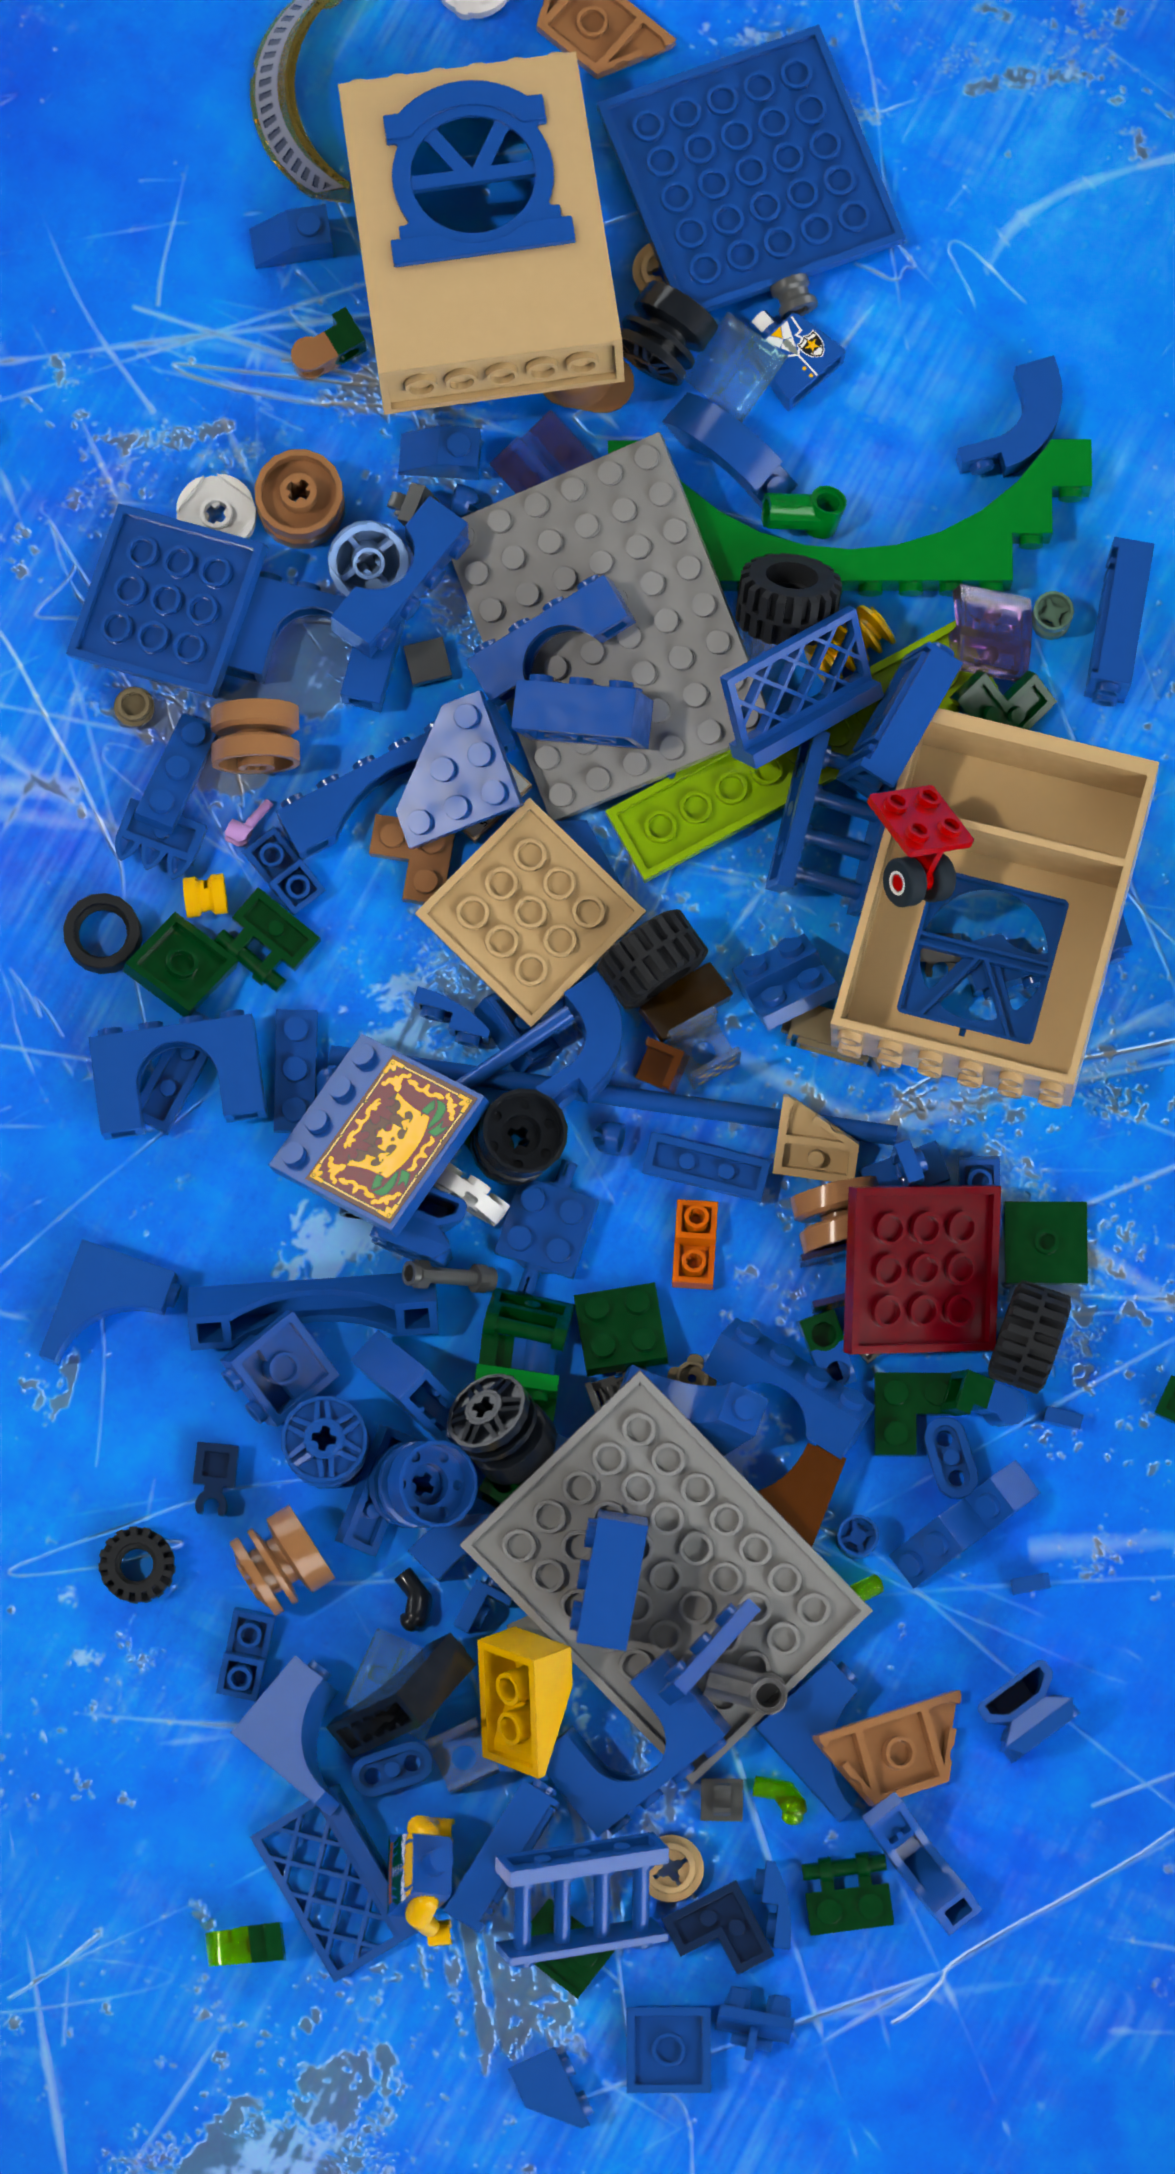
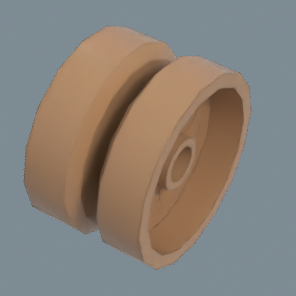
M291 449L273 456L261 468L255 482V503L258 516L265 531L277 543L292 549H311L327 542L339 530L345 516L343 485L335 466L323 455L308 449Z
M249 698L221 702L210 708L211 730L220 736L219 739L211 744L213 768L236 774H270L292 770L300 765V743L290 736L300 729L298 705L279 699Z
M864 1176L834 1181L806 1190L790 1198L794 1220L801 1223H815L804 1228L799 1234L803 1254L847 1243L849 1186H879L877 1177Z

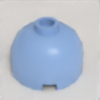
M373 520L356 521L344 527L333 539L328 553L329 574L336 588L346 597L355 586L366 589L386 588L397 583L406 575L408 552L401 537L388 525Z

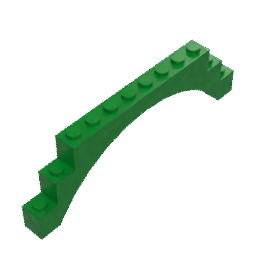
M1051 439L1020 479L981 511L938 533L897 545L858 549L803 545L759 532L720 512L684 484L681 479L680 482L723 591H737L738 594L741 570H743V566L747 562H751V559L764 557L766 554L789 553L807 556L808 558L821 561L822 564L829 565L834 569L835 573L839 574L842 582V591H858V594L861 596L882 595V591H899V595L908 597L922 595L923 591H939V594L942 596H959L963 594V591H979V594L982 596H999L1003 594V591H1010L1013 582L1012 544H1019V547L1022 549H1039L1043 547V544L1050 543L1053 533L1052 497H1058L1059 501L1066 503L1079 502L1083 497H1089L1092 488L1091 439ZM639 440L608 441V454Z

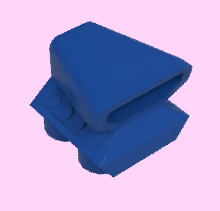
M432 1187L398 1237L373 1225L369 1235L372 1237L371 1242L410 1260H428L432 1267L447 1268L453 1256L445 1233L463 1220L467 1211V1205L463 1199Z
M1043 1660L1034 1662L978 1705V1712L985 1722L1006 1726L1002 1732L999 1752L1004 1753L1011 1763L1021 1758L1080 1714L1073 1704V1698L1063 1697L1062 1695L1045 1697L1053 1677V1672Z

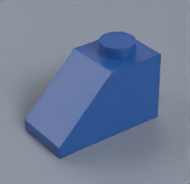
M326 204L285 210L249 229L256 269L334 257Z
M439 425L403 433L401 435L399 475L479 480L482 443L481 429Z

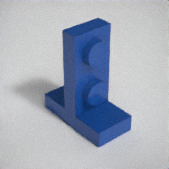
M910 1139L894 1144L890 1158L859 1169L861 1177H877L879 1186L939 1185L951 1179L936 1140L914 1149Z

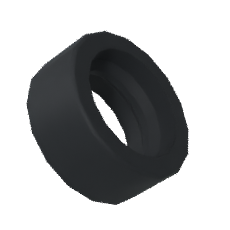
M107 893L91 894L79 900L68 912L63 926L64 942L74 961L85 970L98 974L115 973L123 969L125 963L140 948L142 943L141 924L132 906L122 898ZM107 910L116 913L122 918L126 925L127 937L124 945L117 953L111 956L98 957L91 955L83 948L79 939V930L82 922L88 915L96 911Z

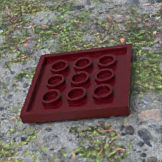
M849 1186L843 1353L887 1354L994 1350L997 1329L1001 1186Z

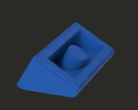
M496 993L485 997L474 1009V1014L490 1030L491 1038L500 1050L531 1030ZM551 1035L514 1060L510 1065L515 1071L525 1073L556 1052L560 1047Z

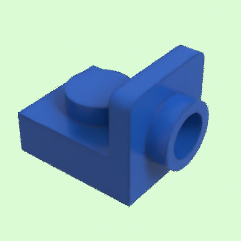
M488 1577L485 1583L476 1579L453 1625L469 1634L472 1626L478 1629L481 1628L491 1608L485 1604L487 1597L508 1608L512 1605L513 1600L492 1578Z

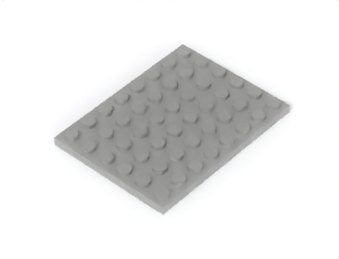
M660 432L461 517L468 522V540H470V543L458 560L453 558L451 560L483 643L490 639L498 641L509 634L508 629L511 625L524 618H529L530 620L544 612L542 608L549 601L563 596L564 599L578 591L577 585L593 575H598V577L605 575L614 582L636 620L635 624L604 643L582 632L571 631L558 634L549 639L540 648L535 657L532 674L550 675L554 677V681L569 683L570 677L593 679L596 685L608 687L610 680L628 681L634 683L635 688L642 689V693L654 701L649 749L530 740L517 732L547 813L553 821H563L620 797L619 795L627 794L641 788L643 785L658 781L672 773H677L730 750L729 743L734 741L735 737L720 677L750 661L667 445ZM747 677L735 684L739 699L745 700L754 678ZM761 690L755 706L765 709L767 703ZM514 698L506 703L511 718L513 716ZM752 710L745 725L747 733L757 727L762 713Z
M641 1370L629 1379L460 1543V1546L551 1640L571 1647L572 1662L663 1755L666 1746L663 1726L657 1715L631 1685L630 1681L638 1672L667 1649L677 1661L681 1659L685 1663L693 1655L689 1650L691 1644L705 1631L711 1634L718 1625L714 1622V1619L728 1604L732 1603L737 1607L749 1598L760 1611L717 1660L759 1672H773L784 1680L787 1693L873 1611ZM598 1509L648 1518L649 1526L626 1651L576 1643V1631L569 1630L573 1601L582 1602L584 1592L582 1589H577L581 1559L589 1560L591 1548L584 1547L588 1518L597 1519ZM708 1670L696 1683L697 1686L702 1690V1692L704 1690ZM766 1683L758 1688L756 1696L763 1703H772L778 1699L780 1689L772 1683ZM706 1696L731 1726L728 1733L723 1737L728 1743L712 1757L707 1758L703 1753L691 1762L695 1769L685 1778L693 1785L766 1714H762L753 1708Z

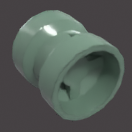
M1049 591L1042 594L1036 600L1031 615V626L1034 632L1047 640H1054L1064 636L1073 618V603L1062 592Z

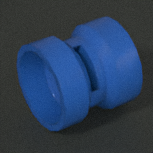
M852 1515L846 1518L841 1523L836 1535V1544L840 1552L851 1559H863L869 1556L879 1540V1530L876 1524L869 1517L863 1515Z

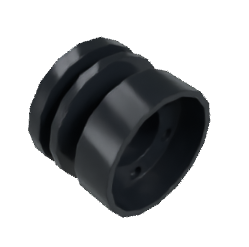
M649 281L634 302V309L640 317L627 315L622 320L623 328L620 329L623 357L645 374L665 384L679 386L686 378L685 370L692 369L695 364V358L689 350L695 352L704 351L718 330V324L701 305L678 289L662 282Z
M518 1088L503 1093L487 1108L471 1131L470 1151L475 1165L487 1178L501 1185L520 1186L537 1179L560 1158L567 1143L568 1125L562 1109L551 1097L534 1089ZM514 1134L520 1138L515 1149L509 1145Z
M498 1373L485 1375L473 1381L457 1395L449 1410L447 1425L450 1436L491 1482L501 1485L521 1483L527 1480L555 1450L557 1432L554 1422L535 1403L532 1396L527 1393L526 1389L513 1376Z

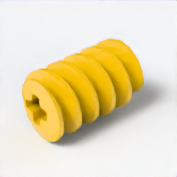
M859 605L856 611L869 662L867 648L871 647L880 654L883 652L880 639L884 638L892 645L896 641L891 629L877 610L873 607L869 609L864 605ZM846 622L844 627L841 625L837 627L831 643L841 647L847 633ZM807 645L804 647V653L808 662H810L817 645ZM829 647L819 669L829 673L838 651ZM848 656L844 666L855 672L854 657ZM817 674L819 678L823 682H825L827 677Z

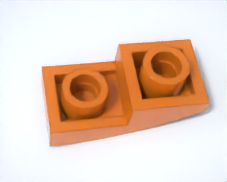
M677 1199L672 1274L673 1288L713 1290L718 1202Z

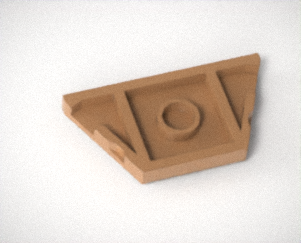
M544 0L536 25L537 32L563 53L576 51L578 65L597 80L671 50L676 45V38L628 0Z
M952 1690L812 1736L813 1741L869 1806H875L894 1791L901 1798L949 1782L952 1764L950 1752L955 1744L957 1730L953 1728L956 1704L961 1703L960 1690Z

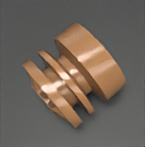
M287 1505L266 1519L272 1538L265 1541L253 1528L247 1531L256 1546L250 1552L246 1550L238 1537L229 1542L234 1551L236 1566L257 1600L271 1609L275 1616L284 1612L283 1607L275 1596L283 1590L293 1605L299 1602L292 1585L297 1580H300L313 1593L335 1579L332 1571L290 1505Z

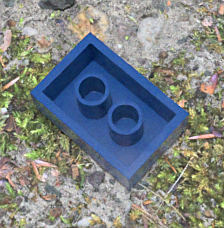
M530 674L529 680H516L511 728L530 740L649 749L654 701L644 695L642 689L635 688L634 683L628 681L610 680L608 687L596 685L594 680L589 678L570 677L569 683L554 681V677L550 675Z
M598 1509L597 1519L588 1518L584 1547L591 1548L589 1560L581 1559L577 1579V1589H582L584 1592L582 1602L573 1601L569 1630L576 1631V1643L621 1651L627 1650L649 1526L647 1517Z

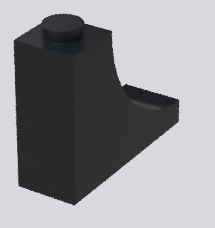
M451 1633L446 1634L426 1644L397 1674L364 1700L334 1717L326 1728L353 1759L422 1726L477 1664L466 1652L464 1646Z

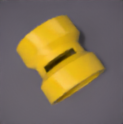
M223 873L211 874L207 880H199L195 876L182 879L187 918L200 917L203 912L209 910L215 915L228 913Z

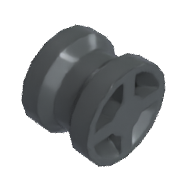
M799 273L788 276L776 282L770 288L772 297L778 299L780 303L779 314L781 319L785 320L792 313L803 316L818 306L816 296L810 294L808 290L810 281L807 274Z

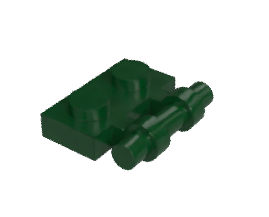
M259 887L232 917V920L243 929L235 938L223 929L214 940L226 949L228 953L238 958V962L253 973L252 978L261 986L264 984L268 985L276 993L281 990L287 981L276 972L277 967L284 962L295 972L321 942L320 937ZM254 939L271 952L264 961L248 949L249 944Z
M868 1852L855 1853L854 1858L831 1860L830 1856L817 1858L818 1862L801 1864L803 1880L820 1879L821 1892L805 1894L810 1936L894 1925L889 1883L872 1885L871 1872L887 1870L885 1854L868 1856ZM857 1874L859 1887L834 1889L833 1877Z

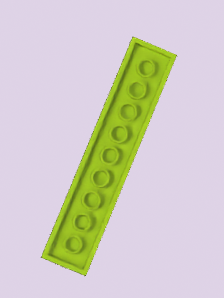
M959 619L870 666L872 679L881 683L884 694L900 664L903 663L902 659L905 655L929 641L931 643L939 642L949 647L955 654L953 657L963 662L938 708L960 712L949 697L977 670L985 672L998 688ZM881 699L825 730L830 733L828 745L831 746L832 751L847 756L854 753L853 748ZM800 745L758 769L733 758L731 750L677 772L673 779L666 777L607 809L605 815L643 882L647 883L784 808ZM826 766L825 769L821 770L818 784H821L823 787L834 781L840 770Z

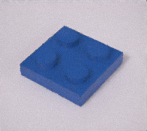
M626 2007L627 2093H711V2007Z

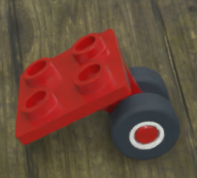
M932 785L870 794L867 800L868 805L907 855L906 857L892 859L885 867L883 886L888 899L898 907L914 906L922 900L938 902L948 899L955 889L956 873L951 860L944 852L970 848L974 842V838Z

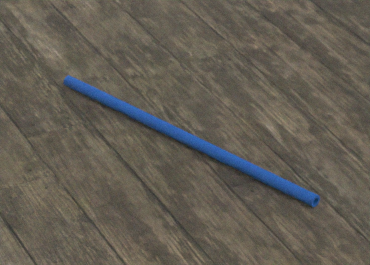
M331 1045L328 1065L339 1066L351 1048ZM407 1056L454 1081L477 1067L475 1065ZM501 1069L479 1084L478 1087L506 1091L518 1088L535 1090L538 1085L552 1076ZM607 1085L590 1102L779 1129L781 1109L616 1085ZM578 1092L575 1093L576 1098L574 1100L585 1102ZM821 1115L857 1141L892 1146L896 1143L897 1125Z

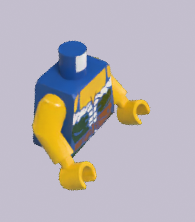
M416 1815L407 1824L409 1834L389 1836L387 1915L406 1917L407 1922L413 1928L427 1937L430 1947L452 1945L453 1941L450 1935V1928H452L451 1920H437L434 1914L450 1898L452 1892V1866L454 1859L452 1855L453 1839L451 1833L455 1820L453 1818Z

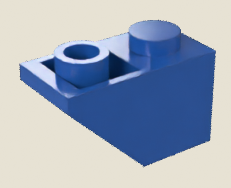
M555 2047L508 2068L526 2108L582 2129L590 2125L587 2116L594 2112L584 2090L576 2093L569 2077L576 2075L566 2051L558 2054Z

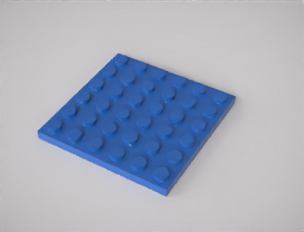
M819 25L597 102V111L666 284L692 298L707 312L768 292L773 284L788 276L805 273L810 277L905 242V235Z

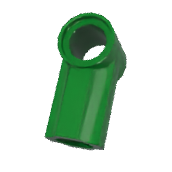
M820 486L812 494L765 493L762 500V524L767 529H801L814 538L827 539L833 536L837 530L846 508V498L840 490L832 486Z

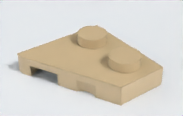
M783 1094L772 1173L829 1182L855 1178L860 1142L790 1094Z

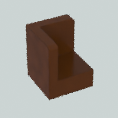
M647 1037L645 1045L648 1048L635 1078L675 1094L690 1057L682 1050Z

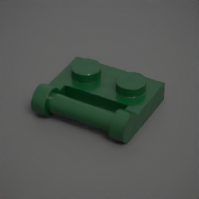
M495 1288L486 1311L482 1334L495 1336V1333L550 1344L551 1349L563 1351L575 1305Z

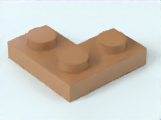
M376 814L369 856L408 862L402 900L407 903L423 905L448 880L456 833L416 849H409L398 817Z

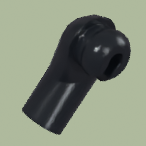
M408 1568L396 1577L394 1581L408 1597L405 1613L400 1615V1623L405 1630L415 1632L419 1627H424L430 1619L432 1595L413 1570Z

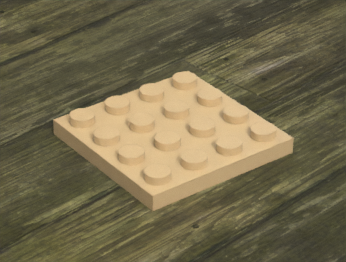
M529 797L524 802V806L519 807L415 912V915L532 1029L564 996V992L573 987L646 913V910Z

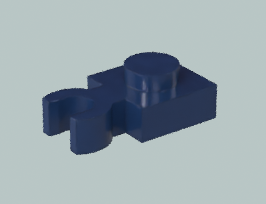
M197 1442L193 1484L204 1485V1491L199 1494L195 1502V1509L198 1514H203L204 1504L207 1500L215 1499L219 1502L218 1515L222 1517L226 1515L228 1503L222 1492L223 1488L235 1489L239 1446Z

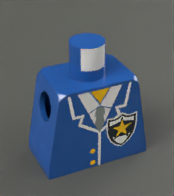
M763 310L748 326L761 339L753 349L752 359L787 411L791 410L844 363L846 350L797 313H792L779 324L766 310Z

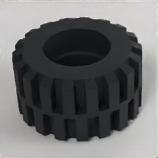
M780 553L766 554L764 557L753 558L741 570L735 615L736 622L739 623V627L743 631L749 632L748 635L760 639L768 644L778 645L839 611L842 591L841 578L829 565L822 564L819 560L803 555ZM813 640L805 646H814L817 645L818 642Z
M670 910L651 918L619 940L603 955L597 970L624 1009L641 1007L657 994L693 972L705 959L708 948L681 910Z
M1022 1280L1016 1286L988 1367L989 1378L1035 1394L1045 1386L1070 1314L1071 1298L1069 1295Z

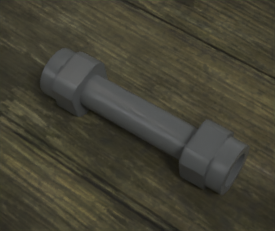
M416 1259L414 1261H407L402 1269L404 1284L419 1289H427L430 1283L468 1286L473 1293L492 1292L498 1282L497 1271L493 1267H487V1265L473 1264L470 1270L432 1267L428 1260Z

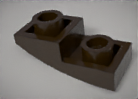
M711 962L657 994L642 1005L638 1011L659 1041L664 1042L668 1038V1031L712 1006L715 1009L730 1000L733 992Z

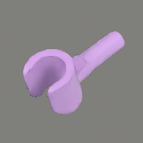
M266 799L247 818L245 824L232 819L225 830V841L238 847L246 846L257 823L273 807L272 802Z

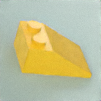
M514 1626L477 1640L482 1757L540 1779L545 1777L573 1687L571 1647Z

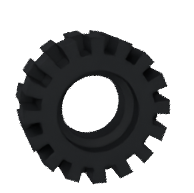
M135 1526L129 1527L130 1529L127 1530L121 1529L116 1532L113 1538H109L105 1542L106 1546L104 1550L101 1549L99 1555L101 1559L98 1566L104 1585L116 1597L130 1603H147L155 1597L159 1598L164 1594L163 1591L167 1586L170 1587L172 1576L175 1574V1557L170 1545L158 1533L145 1527L138 1528ZM134 1549L145 1550L151 1555L153 1560L151 1574L141 1581L127 1579L121 1569L123 1557Z

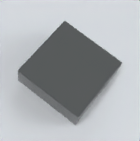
M443 637L403 646L413 688L452 678Z

